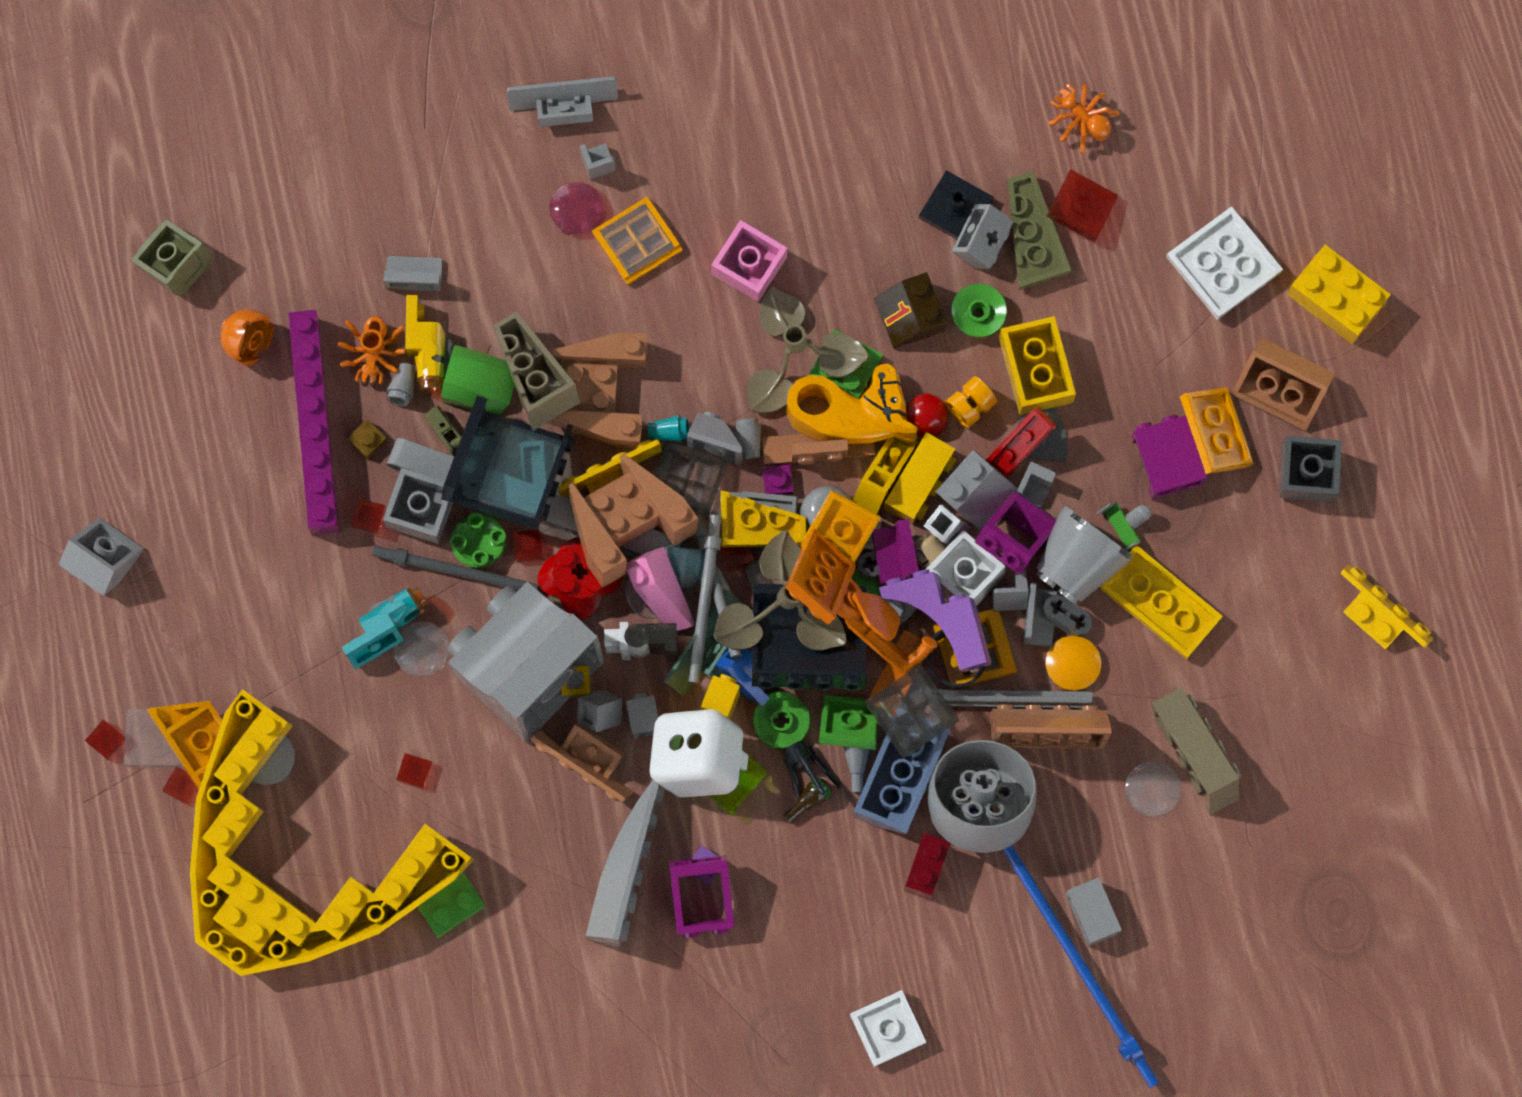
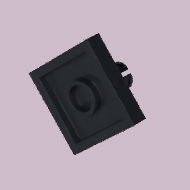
M946 170L918 218L957 240L974 205L991 204L994 196Z

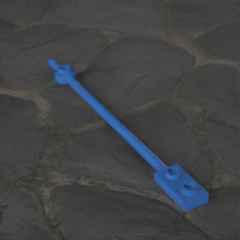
M976 808L969 809L972 814L979 813V810ZM1013 845L1002 849L1118 1036L1121 1045L1117 1048L1126 1062L1131 1060L1136 1065L1150 1089L1160 1082L1145 1060L1140 1046L1127 1031Z

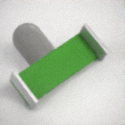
M1117 501L1109 503L1096 513L1097 515L1103 512L1106 514L1125 545L1126 549L1124 550L1127 552L1133 549L1135 545L1141 543L1133 528H1137L1151 516V510L1146 505L1137 506L1125 516Z

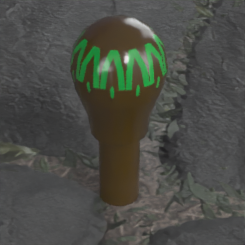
M818 778L826 792L824 796L819 793L811 780L798 798L799 801L783 816L792 823L806 809L810 810L812 807L827 801L831 795V787L826 780Z

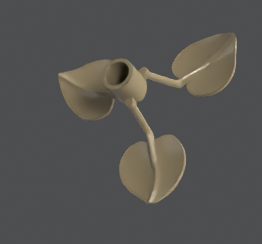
M771 286L762 300L760 323L763 330L770 336L777 337L783 334L786 346L780 375L772 369H762L751 376L747 385L749 409L756 413H772L787 405L788 390L793 384L783 378L786 375L791 353H800L805 350L806 346L810 347L816 354L821 355L819 358L821 370L835 378L845 377L854 372L867 360L868 353L858 341L841 333L826 335L821 342L822 349L817 348L811 339L806 338L805 330L801 326L805 319L803 304L796 297Z
M788 531L781 532L766 545L759 561L763 576L768 580L779 579L780 584L783 585L777 594V600L756 617H754L751 608L744 604L734 603L725 607L718 616L713 634L715 640L721 645L736 650L755 646L763 636V630L757 622L778 606L785 609L798 607L799 616L803 620L798 623L796 631L800 642L805 647L815 651H822L843 646L846 643V634L837 615L827 625L822 619L816 618L809 608L805 614L803 610L804 604L794 599L790 595L789 590L785 588L801 551V548L795 543Z

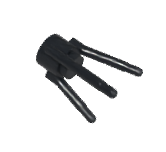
M804 740L798 741L785 749L784 752L788 758L784 762L789 770L797 800L802 794L795 766L797 770L805 768L822 796L826 794L821 782L810 766L812 760L837 788L842 787V784L815 754L812 746L807 747Z

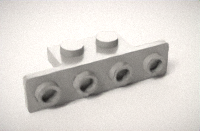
M615 76L507 88L509 109L515 111L537 108L539 127L592 122L591 102L618 99Z

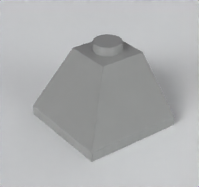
M712 412L697 413L687 435V449L741 467L742 446L725 421L721 420L719 415Z

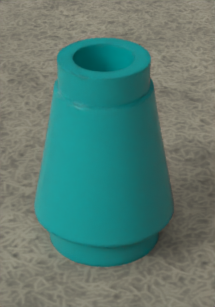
M677 415L648 423L649 439L683 442V439H687L689 432L687 417Z

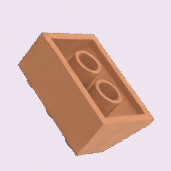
M1260 337L1231 394L1306 431L1335 373Z

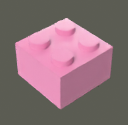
M740 220L712 263L711 275L759 302L787 259L788 248Z

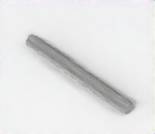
M927 689L925 691V705L997 707V705L1008 704L1014 705V707L1041 705L1042 708L1067 705L1071 708H1082L1083 706L1093 705V694L1090 691Z

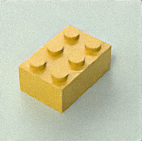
M1325 244L1293 282L1287 293L1290 298L1352 345L1383 308L1391 295Z
M1055 316L1001 328L999 341L1019 415L1029 414L1036 406H1039L1041 410H1046L1073 403L1076 392Z

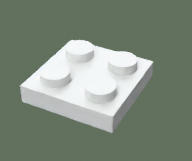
M902 990L850 1013V1017L873 1067L926 1044V1040Z

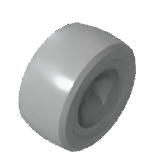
M975 740L957 745L945 753L939 760L930 780L928 807L932 823L939 834L958 848L981 853L1000 851L1021 839L1029 828L1036 808V781L1026 759L1016 750L1005 744L987 740ZM962 792L967 797L960 799L957 796ZM998 807L1000 812L993 813L990 811V808ZM976 808L979 810V813L971 814L969 809Z

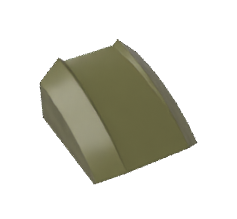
M165 219L136 251L130 261L157 283L177 296L188 293V289L209 268L212 254L202 242Z

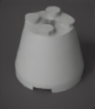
M1065 505L1056 519L1036 567L1038 569L1036 575L1052 588L1058 584L1060 586L1058 592L1076 604L1078 600L1082 602L1125 567L1133 555Z

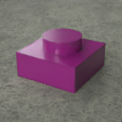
M790 465L762 468L766 494H793Z

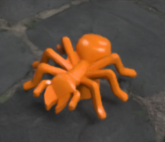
M1067 83L1066 87L1072 94L1065 89L1059 90L1062 98L1055 95L1054 98L1058 103L1052 100L1050 104L1057 109H1069L1072 113H1061L1055 119L1049 121L1048 125L1053 126L1062 119L1076 117L1068 125L1060 141L1064 142L1072 129L1076 127L1077 131L1081 133L1080 153L1084 154L1086 136L1088 134L1096 141H1104L1110 135L1111 123L1109 119L1099 114L1107 113L1110 116H1118L1120 111L1111 110L1110 107L1096 110L1093 108L1098 101L1106 96L1104 92L1100 95L1097 94L1090 104L1085 107L1087 84L1082 85L1081 102L1077 104L1076 90Z
M372 316L366 320L362 335L349 320L345 321V324L360 341L362 347H353L342 342L338 343V347L353 353L365 352V354L354 361L347 360L341 362L340 366L342 368L346 366L355 367L366 359V364L356 372L355 382L359 381L360 374L362 373L361 379L364 384L368 376L370 377V384H374L378 374L379 384L382 385L383 373L375 362L379 361L389 371L398 372V369L390 365L380 354L392 357L405 354V349L385 350L386 345L396 341L397 336L404 330V327H398L392 336L385 340L388 330L384 320L378 316Z

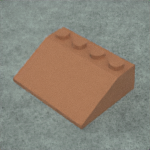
M1003 704L997 705V709H992L990 714V741L1005 744L1010 748L1104 749L1111 736V725L1106 710H1099L1098 706H1083L1082 710H1071L1070 706L1057 705L1054 706V710L1042 709L1041 705H1027L1025 709H1014V705Z

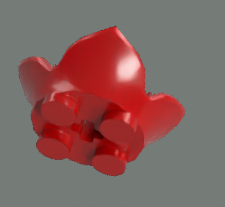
M574 537L564 542L560 546L559 551L542 565L537 576L538 585L543 592L548 595L557 596L560 599L562 608L569 614L573 613L580 621L595 613L600 605L601 598L606 594H612L616 591L623 579L622 576L602 588L587 566L580 537ZM577 569H583V572H587L588 575H584V578L580 580L577 579V575L572 573L576 572Z

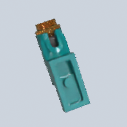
M418 586L412 590L411 588L407 590L405 588L388 599L372 605L370 612L358 619L366 633L342 647L355 670L404 641L397 629L415 619L416 616L424 612V608L429 606Z

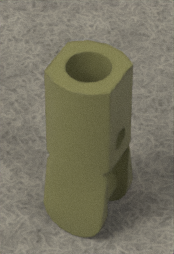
M436 406L427 412L424 418L450 454L455 456L462 436L440 406ZM453 433L456 438L448 443L445 438Z

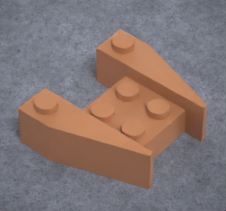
M618 332L549 350L575 383L580 403L547 423L566 430L568 424L572 425V433L611 448L636 449L642 440V414L615 413L618 368L646 369L647 334Z
M625 454L620 455V471L623 476L583 498L573 483L569 484V501L586 563L602 588L626 574L627 559L619 547L659 525L673 546L698 533V517L684 497Z

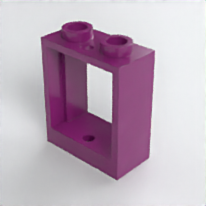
M1014 491L985 524L975 543L1021 575L1046 545L1056 520ZM1005 518L1036 542L1030 549H1027L996 525Z
M726 855L669 862L677 934H683L684 938L700 936V932L711 931L712 934H725L729 932L730 928H734ZM721 872L726 919L683 923L678 877Z

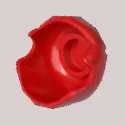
M924 393L913 397L906 406V421L918 428L915 433L917 436L924 437L927 432L935 437L939 436L946 429L948 411L940 397Z

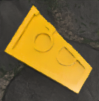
M723 490L720 491L721 547H766L775 536L783 531H788L798 546L800 545L806 534L805 516L777 507L759 504L748 498H740Z

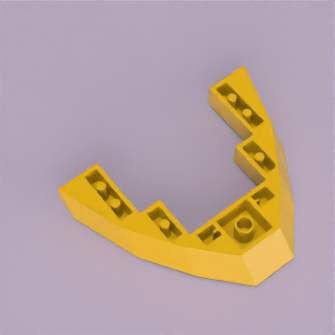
M243 689L224 714L196 797L190 864L195 943L239 976L309 962L378 935L452 883L475 860L433 828L424 824L375 892L355 878L350 877L317 922L230 858L264 812L244 797L242 793L293 726Z

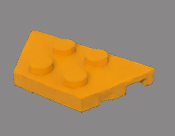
M210 701L147 709L146 711L199 790L222 723V719Z

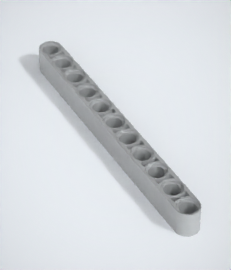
M397 438L386 465L399 472L401 468L445 481L454 457L417 443ZM488 470L478 500L535 518L544 489ZM556 494L555 499L550 497L547 504L552 506L547 521L541 520V523L579 537L569 498ZM651 529L619 547L622 553L637 557L643 553L664 547L672 566L681 543L673 546L665 533Z

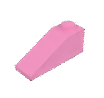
M664 547L643 553L627 562L626 570L634 590L671 633L695 625Z

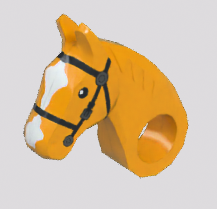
M882 364L874 368L872 384L860 399L851 396L824 376L808 375L796 380L788 390L787 418L792 427L803 435L819 441L847 439L848 444L872 443L891 437L908 442L916 441L917 435L915 433L918 428L906 421V403L897 369L890 364ZM808 397H819L827 401L830 407L821 414L811 415L802 411L798 405Z

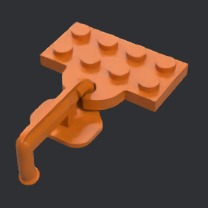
M816 529L811 531L806 537L785 587L789 590L790 595L805 604L816 618L822 619L827 625L836 618V615L844 618L848 628L900 673L912 671L938 646L937 642L933 638L925 636L922 638V644L909 656L891 641L895 638L901 622L896 610L882 597L862 592L860 587L851 579L856 565Z

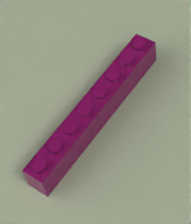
M316 310L288 312L308 528L311 535L339 533L320 321Z

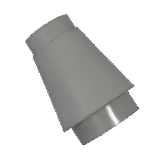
M407 363L399 365L398 372L395 373L386 390L387 400L391 404L405 407L408 406L409 401L413 400L416 370L414 366Z
M750 418L735 421L736 428H734L738 442L742 446L744 460L760 458L761 425L758 424V419Z

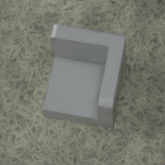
M606 143L587 149L585 144L580 145L581 158L590 180L615 171V161L613 156L610 155Z
M1030 462L1017 493L1038 508H1041L1056 473Z
M1026 570L1021 575L1014 571V585L995 586L992 589L994 611L1027 610L1028 585Z
M599 690L578 697L577 723L579 722L594 732L620 725L623 698L606 690Z

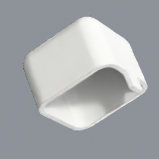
M714 709L662 714L657 718L654 725L649 769L651 778L680 798L730 793L738 784L740 769L747 770L748 755L742 751L743 731L741 727ZM700 734L702 737L701 744L695 749H690V738L693 735ZM682 736H683V738H684V744H683V746L679 749L680 740H681V738H682Z

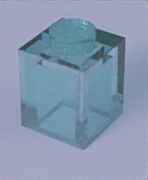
M667 547V556L680 588H693V583H702L706 549Z

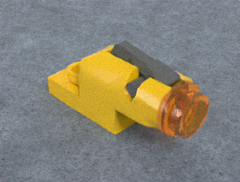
M406 295L405 349L407 356H415L418 371L417 384L420 385V391L427 393L442 391V385L448 369L453 343L446 338L439 322H419L424 321V304L419 303L418 295Z

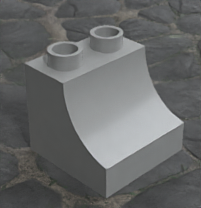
M528 581L518 591L510 585L503 588L487 607V611L493 617L478 632L471 625L465 627L455 636L447 648L453 655L448 662L453 675L525 743L571 697V695L562 696L561 688L567 683V689H578L584 683L583 672H578L574 667L589 666V677H591L604 663L598 636L573 613L569 614L549 601Z

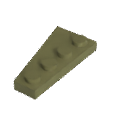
M1034 171L1007 179L1011 220L1014 221L1012 224L1019 290L1071 273L1069 262Z

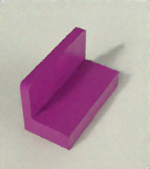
M909 519L898 520L894 527L874 529L872 540L881 584H886V581L902 577L903 580L914 578L913 573L919 571Z

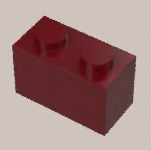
M923 833L904 888L905 892L931 900L950 842Z

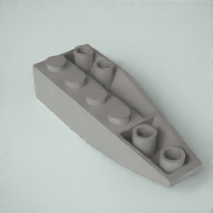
M654 780L635 804L609 853L595 896L586 932L587 940L620 947L621 941L627 942L631 926L627 917L628 913L634 914L638 898L636 897L637 893H634L635 885L641 886L644 869H640L642 858H648L651 842L647 841L649 830L655 831L658 814H654L656 803H662L665 788Z

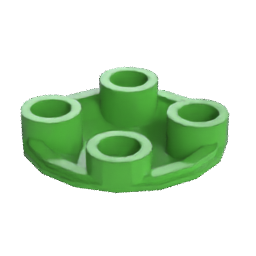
M474 512L456 525L450 539V544L454 555L461 563L469 567L483 568L492 565L501 558L506 548V534L496 519Z

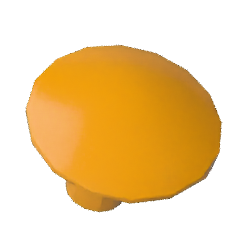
M1072 635L1063 637L1053 643L1047 652L1045 664L1049 677L1061 690L1077 691L1085 689L1095 682L1100 674L1102 662L1100 653L1092 642L1084 637Z

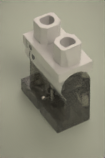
M620 622V629H604L606 653H621L622 660H631V655L635 658H643L648 654H666L667 662H676L679 658L677 624L644 623L629 626L628 622Z

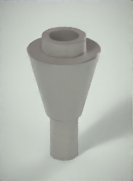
M843 746L851 773L852 792H862L863 773L865 772L870 749Z

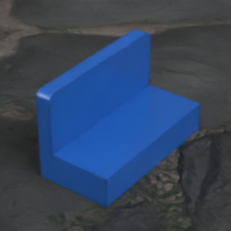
M728 649L715 665L724 675L736 680V684L740 685V691L749 701L763 706L769 700V697L763 689L752 687V653L748 649L741 650V658L731 659Z

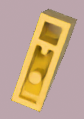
M894 437L888 438L861 479L852 501L877 514L919 441L908 442Z

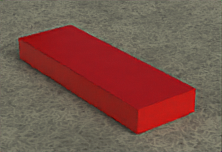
M1036 406L986 460L1008 479L1057 425L1039 406Z

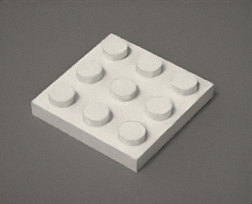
M1232 206L1166 255V258L1217 320L1283 271V268Z

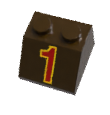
M927 272L902 280L874 298L893 349L945 331L947 321Z

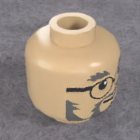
M926 532L913 542L918 569L920 571L925 570L947 548L933 534L929 535Z

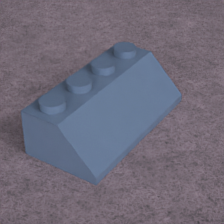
M898 707L854 809L853 817L879 828L907 834L951 729Z

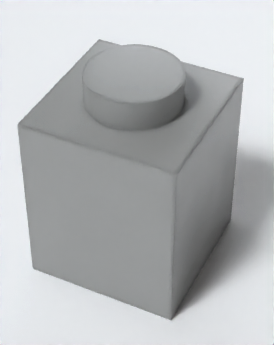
M941 504L924 524L928 531L948 546L963 530L968 532L971 529V526Z
M647 693L631 696V700L626 701L633 739L653 735L654 725L658 718L654 696L648 697Z

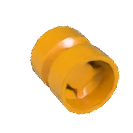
M973 376L962 386V392L956 391L945 401L949 412L965 428H970L980 419L981 412L987 413L998 402L990 388L976 376ZM966 399L968 400V402H969L974 408H972V407L966 402Z

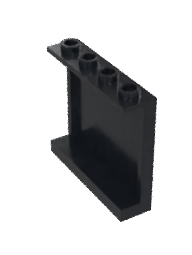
M754 584V617L758 616L777 600V594L783 585ZM859 586L862 592L867 593V586ZM804 604L803 610L806 614L808 607ZM778 606L757 622L763 630V636L752 647V687H759L761 689L787 687L792 690L801 688H816L818 690L843 688L848 691L866 689V643L848 628L844 618L837 615L846 634V643L843 646L827 650H811L800 642L797 635V625L803 620L799 616L798 607L785 609Z

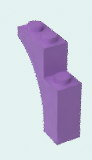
M929 569L913 573L914 578L903 580L902 577L893 578L886 581L887 586L879 588L882 599L915 606L929 615L939 625L950 641L959 670L967 672L992 664L974 599L965 597V594H959L948 598L949 602L946 603L938 574L930 573Z

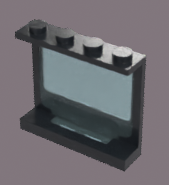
M477 396L446 477L441 500L538 530L541 520L547 521L552 506L547 504L549 498L555 499L560 483L556 482L557 475L563 476L567 464V460L563 459L565 452L571 454L575 438L571 437L573 426L568 424L564 435L542 428H537L533 431L529 424L485 411L488 399Z

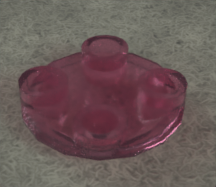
M572 182L560 187L552 196L549 205L550 216L553 222L560 228L561 232L567 235L587 233L602 222L604 212L603 199L595 188L586 183Z

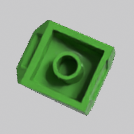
M455 345L442 387V403L472 410L476 397L480 396L488 399L485 411L500 415L509 406L514 389V382L505 360Z

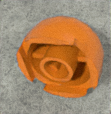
M240 309L224 320L221 326L220 341L225 353L243 366H251L257 363L260 358L256 356L262 347L265 352L268 350L273 338L274 324L269 321L270 317L254 309Z

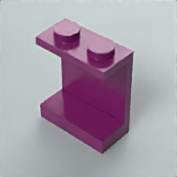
M1177 414L1162 419V423L1152 425L1151 422L1136 427V430L1131 435L1132 443L1136 442L1150 482L1148 492L1151 500L1205 483L1207 475L1186 416L1178 417Z

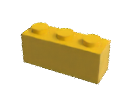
M926 432L886 499L884 510L902 520L909 519V523L912 526L916 519L922 520L929 508L926 505L930 495L935 497L937 495L936 491L943 484V482L939 481L944 472L949 474L957 461L953 457L955 448Z

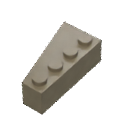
M517 311L493 325L500 349L533 431L580 403L573 380Z
M1181 687L1152 702V715L1169 745L1177 746L1175 753L1183 769H1190L1189 775L1193 782L1192 785L1197 794L1203 792L1207 805L1204 807L1208 814L1211 815L1239 800V778L1241 774L1234 762L1229 763L1225 757L1227 752L1219 739L1215 741L1211 735L1212 728L1205 717L1201 718L1197 713L1198 706L1192 695H1186Z

